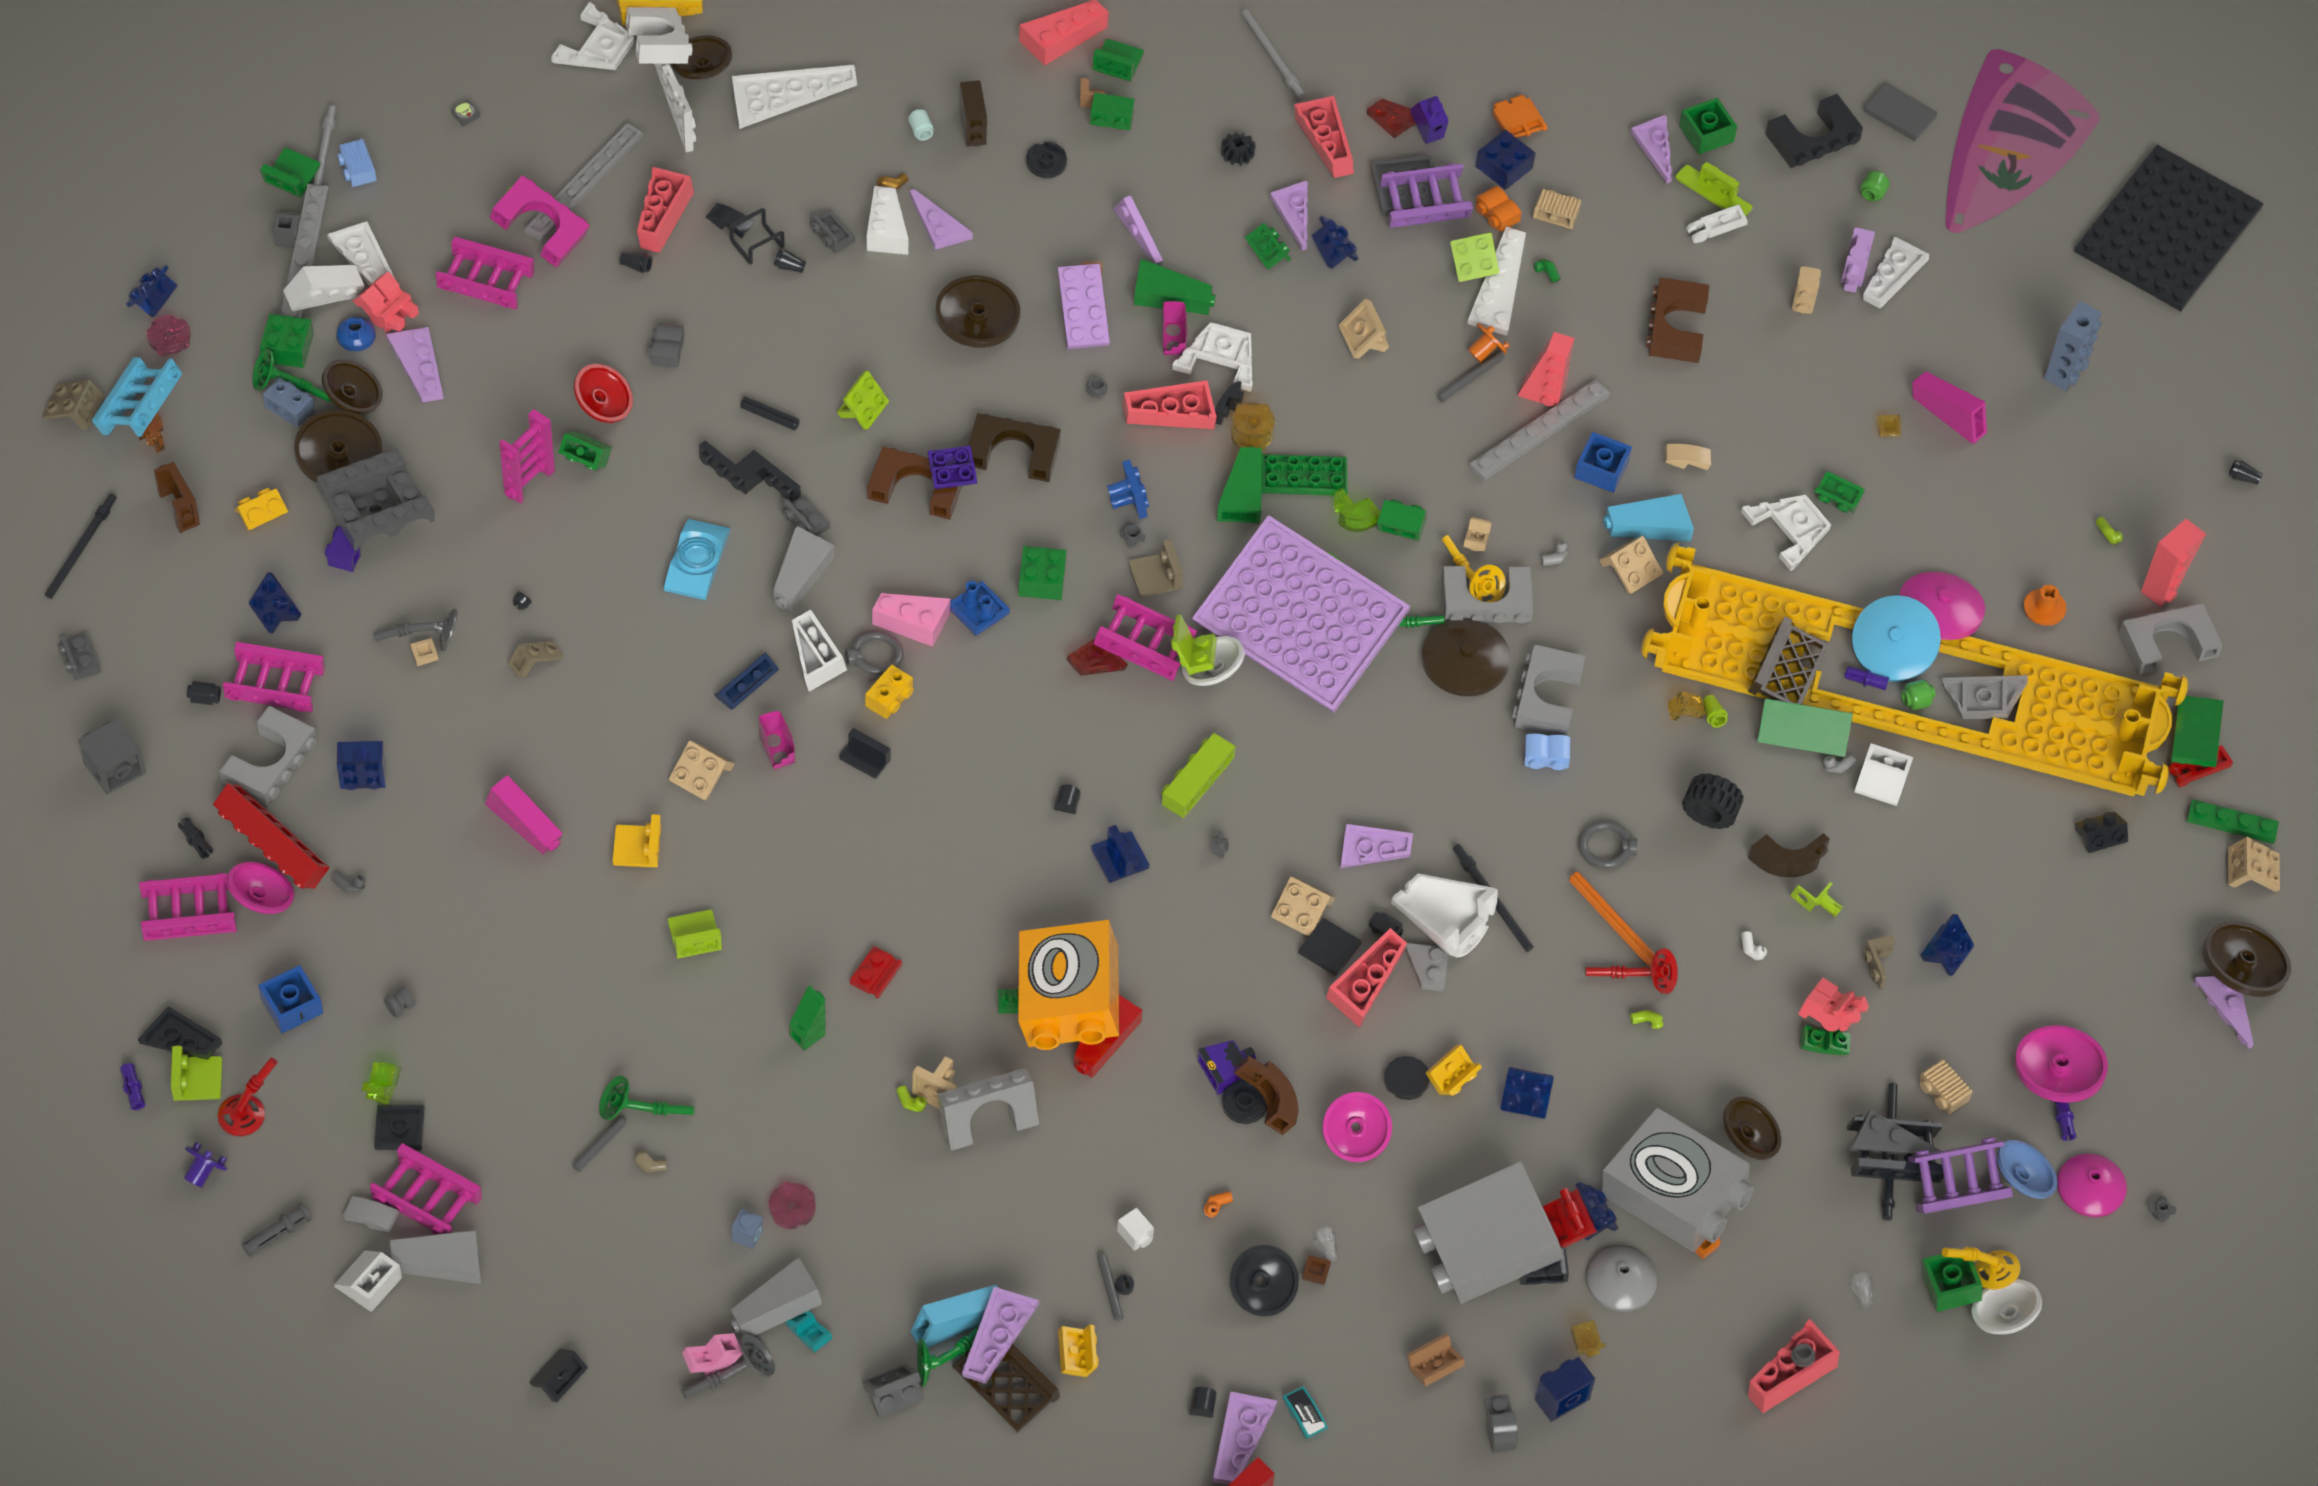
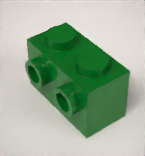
M1094 93L1090 125L1131 131L1135 98Z
M571 431L564 433L558 453L566 456L565 458L570 461L584 464L588 469L597 470L606 467L612 447L579 432Z
M1384 500L1377 522L1378 531L1420 541L1427 519L1426 510L1418 505H1404L1398 500Z

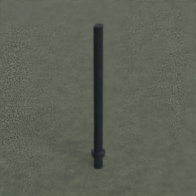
M1889 1083L1887 1119H1896L1898 1091L1896 1083ZM1891 1154L1892 1159L1895 1160V1154ZM1884 1179V1199L1881 1201V1207L1883 1208V1219L1886 1221L1892 1220V1213L1895 1208L1893 1179Z

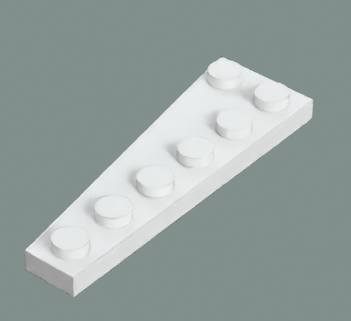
M1506 226L1496 250L1499 274L1485 277L1469 316V325L1476 326L1480 323L1485 328L1493 326L1495 333L1508 335L1526 232Z

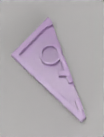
M1663 115L1632 127L1631 134L1668 184L1672 181V168L1670 166L1667 116Z
M1307 181L1270 193V199L1302 251L1307 249Z
M910 190L911 200L935 250L973 239L972 231L917 190Z
M1131 195L1123 198L1113 208L1114 212L1154 264L1162 262L1163 259Z
M2215 976L2195 977L2194 985L2203 990L2207 995L2206 1000L2210 1005L2215 1007L2216 1012L2227 1026L2230 1024L2237 1032V1038L2247 1049L2252 1048L2254 1043L2243 994L2227 987Z

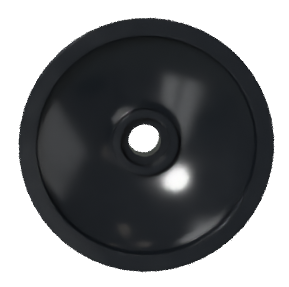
M1257 1245L1245 1250L1237 1257L1230 1271L1229 1285L1234 1300L1243 1310L1256 1316H1272L1284 1311L1294 1300L1298 1291L1299 1275L1294 1261L1286 1252L1271 1245ZM1258 1276H1261L1263 1279L1261 1285H1258L1256 1282Z

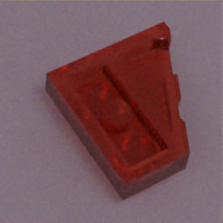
M1381 99L1367 108V115L1393 138H1396L1416 124L1410 112L1411 108L1385 99Z
M1095 638L1069 654L1066 659L1080 676L1124 671L1128 666L1122 657L1094 645Z

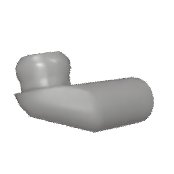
M1848 755L1842 761H1835L1834 757L1827 756L1823 760V767L1828 772L1842 774L1856 764V759L1852 755Z

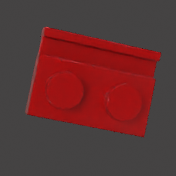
M873 946L850 978V984L868 994L875 995V998L879 999L901 968L902 960H897L893 958V955Z

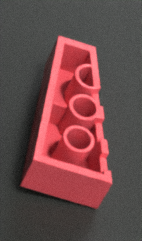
M1092 0L1020 24L1019 41L1045 66L1108 28V11L1097 0Z
M1330 96L1294 104L1297 123L1333 178L1354 174L1353 158L1335 97Z
M653 167L637 234L642 249L660 253L692 198L694 190L691 176Z
M1556 332L1552 334L1536 362L1533 363L1530 371L1526 374L1517 396L1552 407L1560 403L1567 382L1574 344L1573 337Z
M2185 519L2158 542L2141 592L2159 607H2162L2166 602L2171 603L2177 596L2176 591L2182 583L2206 533L2188 519Z
M1390 928L1329 987L1326 998L1360 1028L1401 959L1407 943Z
M1809 1319L1804 1324L1802 1330L1797 1332L1791 1338V1341L1777 1352L1776 1357L1771 1362H1768L1752 1378L1749 1383L1748 1398L1762 1413L1768 1411L1837 1368L1840 1351ZM1799 1344H1807L1815 1352V1361L1808 1367L1797 1366L1791 1359L1792 1350Z

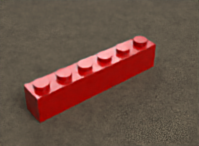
M227 783L212 804L219 810L218 814L222 818L230 820L234 824L233 828L248 837L250 844L264 851L263 855L267 859L275 861L279 865L278 869L284 874L290 875L294 879L293 883L299 888L315 889L330 867L240 785Z

